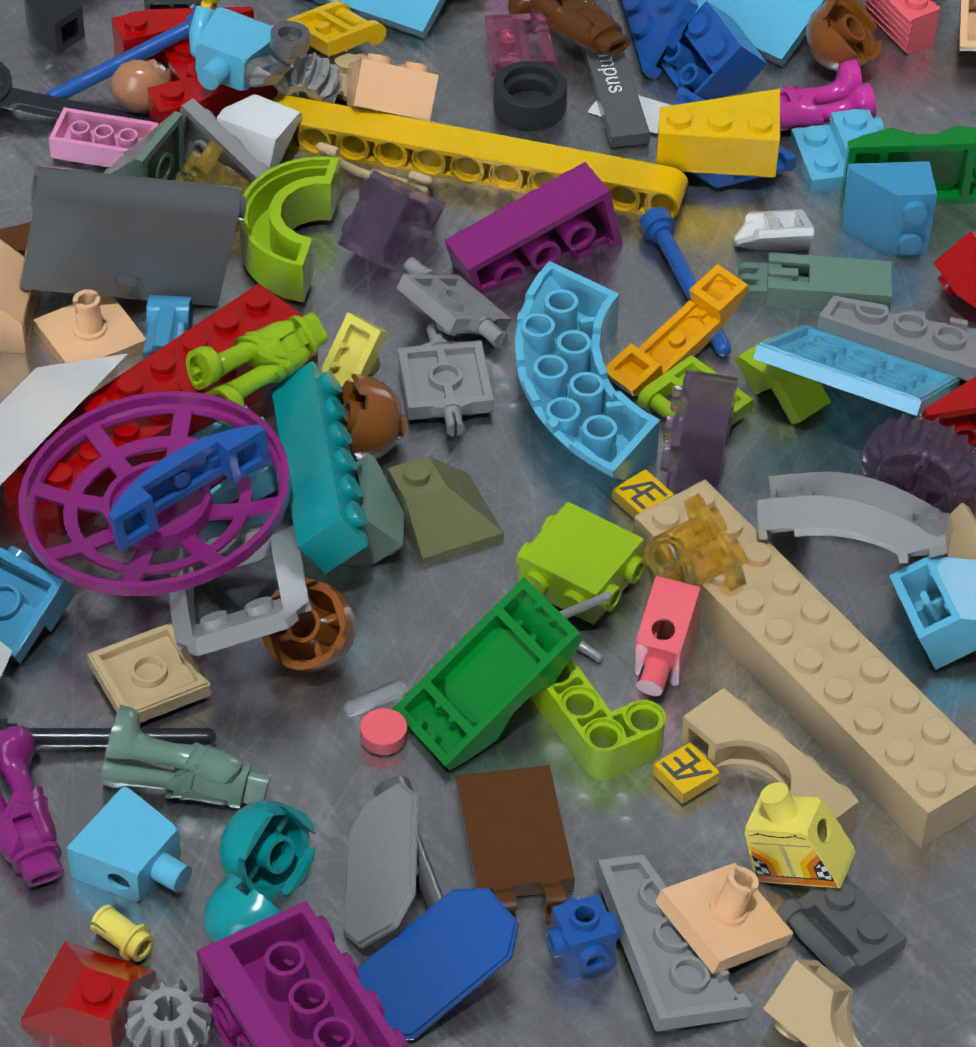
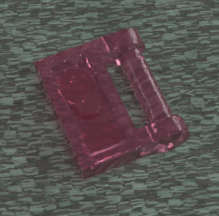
M540 13L485 15V34L492 76H497L498 72L507 65L520 61H539L550 64L561 71L559 59L554 55L551 38L553 30L548 27L547 18ZM532 32L536 36L539 54L529 55L526 33Z

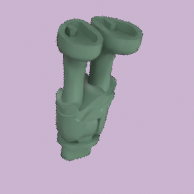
M121 705L110 733L100 782L101 785L113 788L130 786L166 790V799L194 800L215 805H228L229 807L240 809L242 803L251 804L265 801L271 775L251 770L252 763L247 761L242 769V760L239 757L209 745L204 746L197 742L191 745L174 743L146 735L140 729L138 711L132 707ZM144 762H150V763H156V764H163V765H168V766H172V767H175V768H174V770H171V769H166V768H161V767H158V766L150 765V764H147V763H144Z

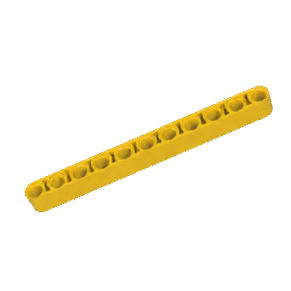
M279 95L272 100L303 114L287 149L321 155L316 150V145L319 142L339 147L338 157L344 160L407 172L413 170L433 177L523 194L541 187L564 172L586 162L609 189L614 210L642 216L651 208L665 207L669 210L672 218L678 215L688 185L685 174L679 169L670 166L291 95Z

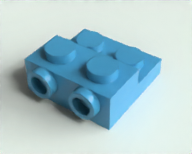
M10 546L8 550L0 547V641L12 650L10 659L21 663L42 629L52 631L75 593L67 584L68 581L55 575L46 566L42 569L32 564L33 559L22 550L14 546Z

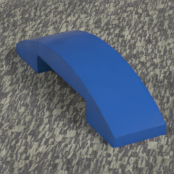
M258 424L210 435L180 448L146 470L122 493L108 514L116 548L122 552L159 529L156 517L158 513L224 474L233 483H236L271 462L265 429Z

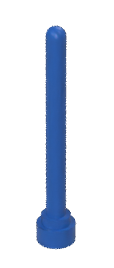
M195 8L191 9L192 14L186 16L187 21L47 91L45 95L68 99L110 78L121 64L134 59L145 60L188 38Z
M651 208L642 215L639 222L640 227L648 240L660 245L687 299L690 300L689 289L697 283V280L673 237L676 226L675 221L667 208ZM721 328L710 342L717 355L726 357L731 353L732 347Z

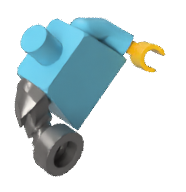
M202 0L201 5L195 7L189 29L190 54L196 59L195 71L198 73V81L208 90H215L220 84L239 91H245L250 87L256 88L278 84L283 79L284 74L294 68V63L297 62L299 57L309 51L310 31L301 23L284 21L271 26L220 6L215 11L212 10L213 4L221 0Z

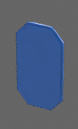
M490 888L452 889L357 967L359 981L366 991L372 989L377 994L384 1009V1019L390 1028L397 1027L403 1033L406 1040H414L512 959L519 922Z

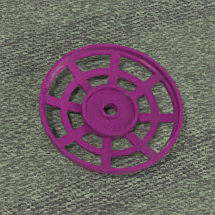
M158 391L132 395L99 406L63 426L47 440L31 460L22 478L18 496L19 518L27 544L38 560L55 575L76 586L98 593L119 596H153L178 592L207 583L230 572L249 559L269 540L281 523L289 503L291 477L288 457L280 438L269 424L253 411L231 400L210 394L188 391ZM174 414L170 436L144 438L116 447L104 431V429L115 424L139 417ZM192 415L220 420L236 428L260 424L265 429L270 458L277 473V497L252 501L251 481L247 475L236 482L239 493L238 503L213 504L211 489L227 479L223 474L158 513L156 517L159 529L130 546L136 549L131 563L111 559L97 551L115 543L108 514L116 501L141 474L160 461L145 462L132 467L127 459L156 451H167L166 456L180 448L200 440L189 437ZM85 439L89 440L101 456L80 473L69 491L44 484L47 475L58 461ZM108 469L117 477L107 488L104 497L85 494L92 483ZM38 499L64 506V526L70 543L45 549L36 528L35 509ZM79 510L104 514L108 529L84 538L78 524ZM270 514L260 530L244 545L226 557L218 553L236 538L245 525L247 518ZM233 519L225 532L210 545H207L197 536L209 521ZM180 545L191 554L186 558L176 561L151 564L157 550L170 549ZM84 556L88 561L101 568L125 575L121 581L97 578L78 572L60 561ZM199 563L206 566L200 570L177 577L142 581L145 575L173 573Z

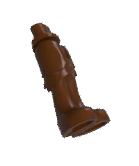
M509 0V14L517 21L528 23L540 13L547 18L548 27L559 36L571 40L594 54L604 53L610 57L624 51L629 46L630 40L622 34L621 26L595 0H587V2L584 0Z

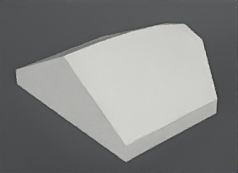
M254 94L223 108L216 120L231 135L239 138L244 147L259 162L266 164L271 169L280 164L303 114L300 111Z
M803 209L749 212L745 217V223L734 235V243L737 247L761 251L809 250L814 238V226Z

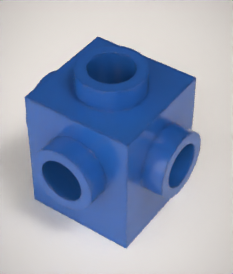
M599 894L585 898H571L561 905L552 907L551 928L545 930V937L552 957L558 959L568 981L613 968L616 940L621 939V928L614 911L607 912Z

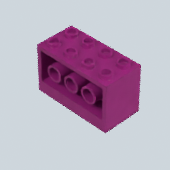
M303 901L197 950L200 992L203 994L204 1003H208V1006L211 1008V1024L225 1047H409L400 1029L397 1027L391 1029L384 1019V1009L377 994L372 989L368 991L364 989L359 981V972L351 955L348 952L341 954L335 945L334 933L327 919L323 915L317 917L307 901Z

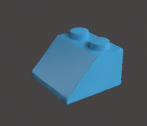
M930 162L848 164L840 221L841 230L886 256L927 255L937 199Z

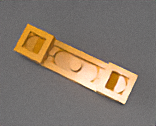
M717 263L689 289L690 300L638 348L630 343L605 366L608 372L607 378L632 397L639 395L648 384L690 355L695 356L707 345L739 306L749 290L748 284Z

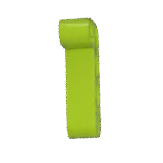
M571 658L554 684L530 697L581 769L589 777L597 780L614 778L655 760L663 751L666 722L664 709L655 702L639 700L611 711L573 658Z

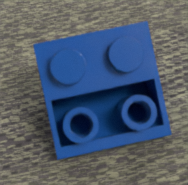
M708 1L697 10L690 23L686 25L675 49L667 46L658 61L677 88L682 86L704 100L742 92L768 64L736 21Z

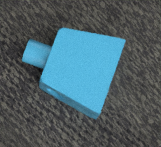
M123 786L66 847L70 877L134 902L144 900L158 883L176 893L180 892L188 883L192 873L191 866L179 860L181 848L177 827L126 786Z

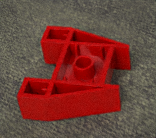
M223 7L254 19V9L252 7ZM193 8L147 9L111 18L115 56L187 21L186 16L192 14L191 9ZM189 37L147 58L149 60L155 59L164 65L166 69L170 68L172 72L170 82L147 88L151 122L160 124L175 111L180 113L181 106L192 98L204 109L212 112L217 119L223 108L256 94L272 101L278 93L274 85L250 87L245 91H239L220 84L215 90L204 88L198 81V73L195 71L196 59L190 54Z

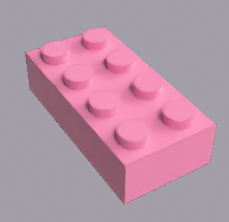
M63 108L49 137L50 157L112 167L124 152L152 131L159 123Z

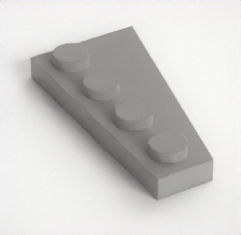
M833 295L819 315L817 329L956 376L959 380L969 381L976 376V329L967 327L968 320L950 317L949 324L926 320V312L909 309V312L894 314L889 313L887 305Z
M639 854L599 859L594 873L609 911H614L621 928L620 940L655 1031L749 1018L753 1005L744 992L738 994L728 981L730 975L728 970L712 974L655 903L661 889L667 886L645 855Z

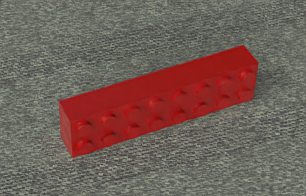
M257 284L87 396L2 483L3 491L18 503L22 478L33 457L45 442L63 426L90 410L132 395L158 391H188L205 394L213 388L232 381L254 369L247 364H243L210 386L197 390L192 386L187 373L186 356L189 351L200 346H209L217 353H220L235 346L234 340L237 337L244 336L246 332L257 331L269 324L287 320L294 315L300 317L304 315L262 285ZM318 352L313 357H310L306 364L311 361L314 363L318 362ZM280 382L269 383L244 399L245 406L247 405L248 408H251L270 395L272 393L271 389ZM174 414L139 417L115 424L104 429V431L116 447L144 438L170 436ZM192 415L189 437L218 420L206 416ZM85 439L58 461L47 475L44 484L69 491L80 473L101 456L89 440ZM167 451L145 453L131 457L127 461L134 467L145 462L162 460L165 458ZM108 469L92 483L85 494L104 497L107 488L117 477ZM38 499L35 509L36 518L58 536L63 537L66 535L67 532L63 519L64 506ZM79 510L78 524H82L96 513Z

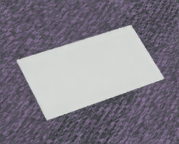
M127 353L37 367L0 403V485L128 355Z

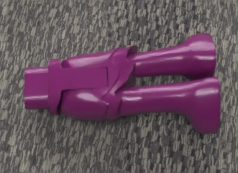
M18 725L0 732V773L12 792V796L7 804L0 791V852L7 861L12 863L13 871L23 874L27 885L34 887L59 878L64 870L59 861L62 851L57 843L56 828L48 809V798L44 796L42 786L34 787L28 767L36 750L35 740L30 729Z

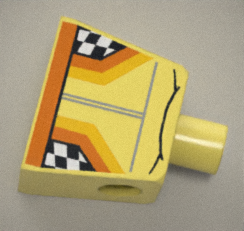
M781 782L771 783L761 791L760 797L745 826V837L753 872L756 874L759 882L841 888L856 854L855 847L824 800L819 797L792 796L788 786Z

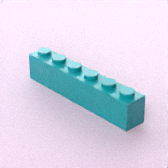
M311 361L273 387L271 391L279 438L288 457L291 477L289 499L297 547L326 574L369 545L365 525L368 524V519L362 510L360 497L363 496V493L356 481L355 470H357V464L350 451L352 438L346 429L344 420L347 418V413L340 399L342 387L330 371L324 373Z

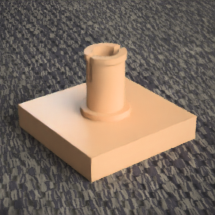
M81 290L74 295L73 304L33 319L34 332L59 364L127 353L128 355L121 361L124 362L143 354L146 337L114 297L98 296V293L94 290Z
M736 863L663 888L655 901L712 974L788 945L793 935L791 929L758 891L759 880L756 874L745 867L738 866Z

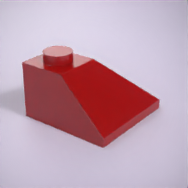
M65 941L23 1014L21 1025L85 1047H119L126 1034L125 1024L128 1019L127 1008L129 1001L139 1000L138 994L140 993L141 986L147 989L151 988L156 978V971Z

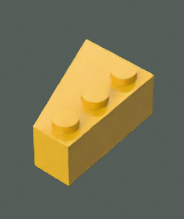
M780 89L660 107L656 164L674 167L682 172L776 177L780 144Z

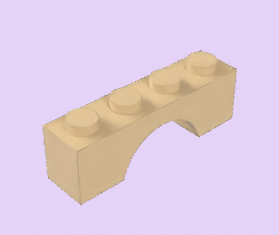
M724 687L683 716L681 747L691 742L719 772L726 770L752 771L768 778L773 783L781 782L786 784L792 796L819 797L826 802L846 835L855 830L859 800L855 798L853 792L847 786L836 782L820 768L819 764L812 757L804 755L788 742L779 729L770 727L753 712L745 701L737 699Z
M795 960L763 1008L776 1020L774 1027L790 1040L795 1042L802 1041L808 1047H862L855 1035L851 1021V1004L854 990L819 961Z

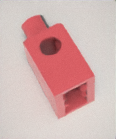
M660 576L655 577L635 642V674L638 676L636 687L641 692L651 696H659L663 693L665 684L676 686L681 683L699 633L701 587Z

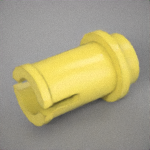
M107 904L101 907L91 920L94 923L90 925L91 931L118 948L119 954L124 960L142 961L149 955L154 946L155 939L151 935V930L148 926L144 924L136 925L119 913L112 905Z

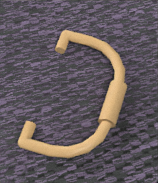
M319 142L316 145V150L322 156L338 157L339 147ZM340 158L341 170L368 180V184L403 195L410 193L418 196L432 197L439 193L438 185L429 175L411 170L408 179L376 169L370 171ZM411 181L424 184L425 186L411 184Z

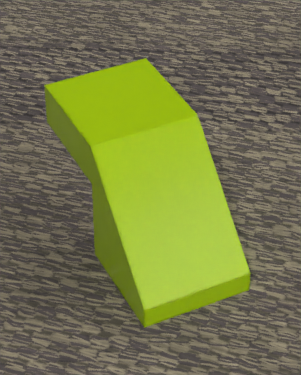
M757 344L734 357L754 395L772 388L792 425L803 421L831 403L820 382L753 359Z

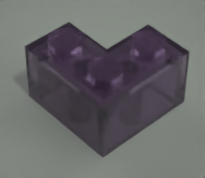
M372 170L370 176L361 185L359 200L352 214L343 223L342 236L338 245L376 265L395 270L411 234L430 239L446 202L405 181Z
M686 369L682 387L674 386L670 411L676 412L675 417L667 416L663 442L670 443V447H664L660 467L661 473L668 474L667 488L671 492L680 493L703 480H706L715 490L720 492L725 469L728 436L735 409L737 377Z

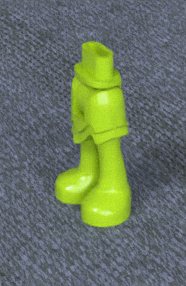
M308 313L303 317L294 315L287 320L269 324L257 331L246 332L244 336L237 337L234 340L235 346L223 352L217 353L209 346H200L189 351L186 356L188 377L195 389L202 390L243 364L253 367L254 369L236 379L205 393L231 400L245 407L244 399L269 383L281 382L284 378H288L304 366L310 357L317 354L318 347L328 342V335L314 313ZM218 420L219 422H221V423H223V424H225V425L228 424V423H226V422H223V421Z

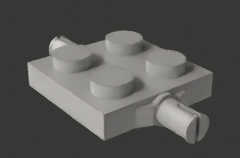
M411 257L405 262L403 270L408 274L402 275L397 289L410 299L409 304L414 309L426 313L436 321L435 325L440 331L452 336H457L459 333L481 335L492 343L494 347L498 348L506 342L508 338L506 330L511 318L461 276L436 273L433 269H428L416 257Z
M432 322L426 329L429 336L428 343L420 346L398 348V365L408 419L444 417L447 434L454 436L455 424L456 433L459 436L465 431L461 415L494 412V398L482 341L456 342L446 340L445 333L438 328L436 334L435 325Z

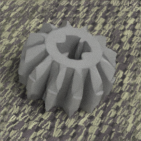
M314 52L312 55L305 54L299 57L297 62L294 63V68L285 73L283 79L278 84H275L274 87L278 90L277 96L291 95L334 104L336 98L340 95L343 78L339 75L340 68L329 64V58H320Z
M160 978L157 989L154 991L141 986L140 993L138 994L139 1000L129 1001L125 1030L127 1038L133 1043L134 1047H199V1045L209 1043L211 1037L210 1023L212 1022L211 1008L208 1006V1003H204L203 994L199 988L187 991V986L182 978L174 987H167Z

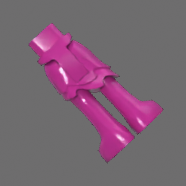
M855 59L840 63L835 81L828 85L814 88H799V86L779 88L780 132L829 123L831 112L864 109L870 110L872 117H876L877 106L874 91L869 83L862 84L861 70Z

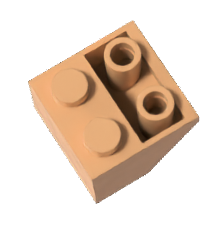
M368 53L367 56H361L359 60L348 64L347 106L430 121L439 75L428 73L429 66L415 62H406L405 65L398 64V66L391 65L390 57Z
M1 239L0 353L26 354L40 292L39 290L20 289L19 282L24 256Z

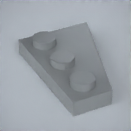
M194 98L181 106L180 113L183 115L185 156L194 161L193 169L203 175L209 171L219 177L222 185L238 187L240 195L243 196L249 185L262 173L269 170V167L259 162L244 147L239 138L231 135L216 120L212 112L204 109Z

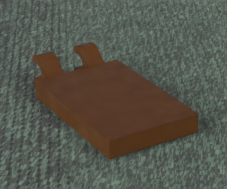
M550 765L456 775V792L475 888H490L516 920L515 910H518L516 897L541 894L546 922L551 921L552 907L561 905L567 900L565 891L574 890L575 877Z

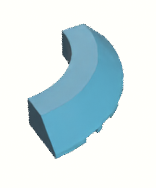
M549 261L533 280L525 294L522 310L518 312L515 333V362L519 380L536 415L563 445L589 465L610 477L628 480L645 470L657 457L660 419L638 407L621 390L616 392L607 379L608 372L602 359V353L610 338L617 331L620 294Z

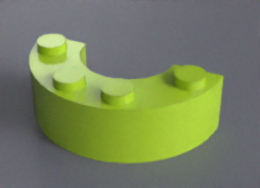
M306 157L279 164L257 177L243 194L246 197V213L244 220L239 221L243 263L253 279L267 290L277 294L281 299L305 301L313 277L312 238L297 234L293 229L300 224L315 220H332L340 196V157Z

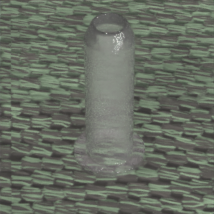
M398 673L396 674V680L347 699L342 704V709L347 717L360 715L404 697L408 693L406 683Z

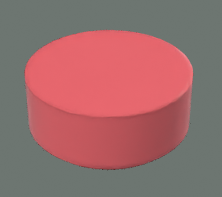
M379 708L368 712L360 723L361 743L368 751L377 755H390L398 752L407 741V722L399 712L389 708Z

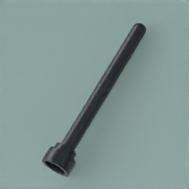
M0 719V732L9 727L18 726L17 723H8V719ZM28 728L34 737L36 747H107L112 728ZM140 728L144 734L153 738L191 745L197 742L204 746H212L217 738L215 731L211 728Z

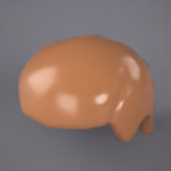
M134 59L125 62L112 75L111 93L114 99L125 109L136 114H148L147 88L170 82L172 72L170 68L165 69V71L162 70L155 59L149 61Z

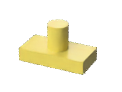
M347 312L321 370L324 373L330 371L337 378L341 387L346 380L354 382L351 377L353 373L369 377L375 375L380 368L378 354L389 332L357 314Z

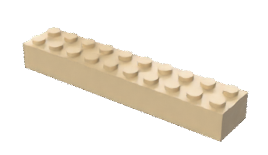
M706 480L634 516L633 533L644 538L643 559L646 560L645 567L655 577L660 576L701 587L699 622L920 848L976 816V745L766 539L759 540L758 531Z

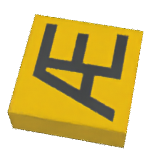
M646 469L612 488V500L633 519L637 514L674 496L667 487Z
M691 742L653 764L652 774L681 804L686 803L719 783L720 772Z

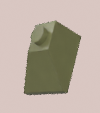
M430 456L387 468L388 483L405 513L404 534L422 565L504 539L503 530L468 473Z

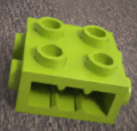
M567 501L556 515L551 514L547 517L541 532L532 542H526L519 550L516 558V565L519 567L518 582L525 577L550 603L563 610L604 592H610L612 598L609 601L575 615V617L595 625L606 611L611 612L614 610L621 598L622 591L630 582L634 584L640 579L646 565V560L643 559L644 538Z

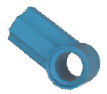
M149 295L146 312L147 335L143 350L144 359L192 328V297Z

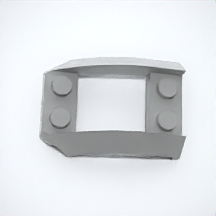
M824 471L768 476L770 495L768 498L757 499L759 540L768 539L770 533L794 531L795 537L837 536L851 538L880 546L897 554L899 564L909 563L911 556L929 555L931 558L947 554L953 531L951 513H943L939 508L933 507L893 485L869 477L844 472Z
M283 515L281 523L269 540L249 559L237 566H243L273 556L280 599L272 601L271 597H261L247 603L244 610L227 614L225 610L212 612L202 617L200 623L197 624L194 587L169 593L173 631L178 651L188 648L189 654L201 656L288 629L299 621L298 614L312 610L305 579L303 552L297 547L294 524L291 519ZM263 523L244 528L239 532L240 536L233 539L218 553L224 557L228 556L244 545L260 530ZM219 537L204 540V542L210 545ZM181 546L176 560L186 558L191 554ZM199 563L190 568H182L180 571L171 573V578L200 570L206 566Z

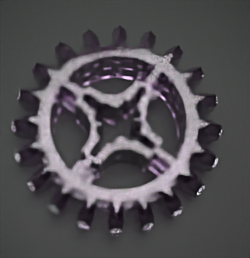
M903 413L897 420L888 417L885 423L877 425L875 430L872 431L869 440L865 443L861 462V473L865 477L876 479L904 490L931 506L939 508L943 513H951L962 502L967 504L972 494L976 492V447L969 445L968 435H957L955 433V424L945 427L939 423L938 417L934 421L925 420L920 413L915 419H911L907 414Z

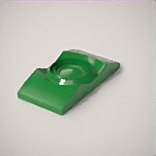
M958 125L937 134L920 135L888 128L848 141L840 195L841 209L843 207L848 164L929 161L937 191L936 205L976 204V128Z
M523 577L392 709L403 715L409 728L446 768L452 770L498 740L512 714L527 699L554 684L575 654L584 636Z

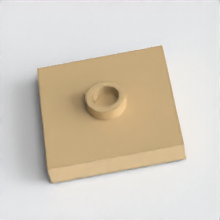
M172 622L87 654L88 665L116 713L121 705L132 707L138 711L140 723L211 695V685L193 655L189 654L188 648L178 651Z

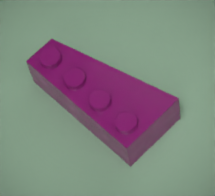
M586 162L564 172L550 182L530 191L523 197L445 239L454 269L481 294L523 280L526 272L533 269L542 270L549 261L557 264V261L573 255L579 260L593 255V248L607 244L610 248L623 244L610 191Z

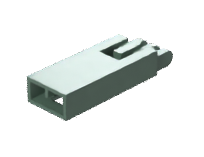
M769 252L768 263L743 262L738 268V278L748 284L749 287L742 302L765 303V307L823 311L833 295L887 305L890 313L892 302V261Z

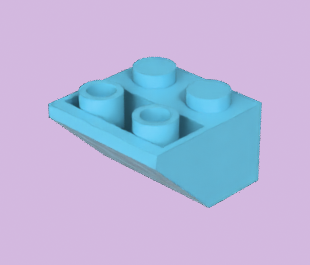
M927 556L889 575L912 626L935 670L976 651V560L944 556L930 558Z

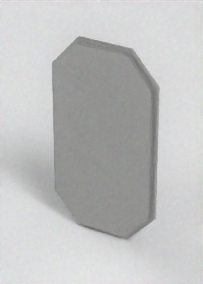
M401 782L366 802L349 832L343 930L344 934L362 949L396 930L415 897L416 876L419 873L417 865L419 795Z

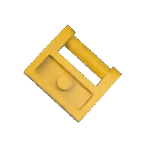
M338 0L286 19V21H295L305 25L310 31V46L328 57H336L339 54L346 53L348 49L366 42L374 46L379 45L386 36V28L383 24L360 17L353 13L347 4Z

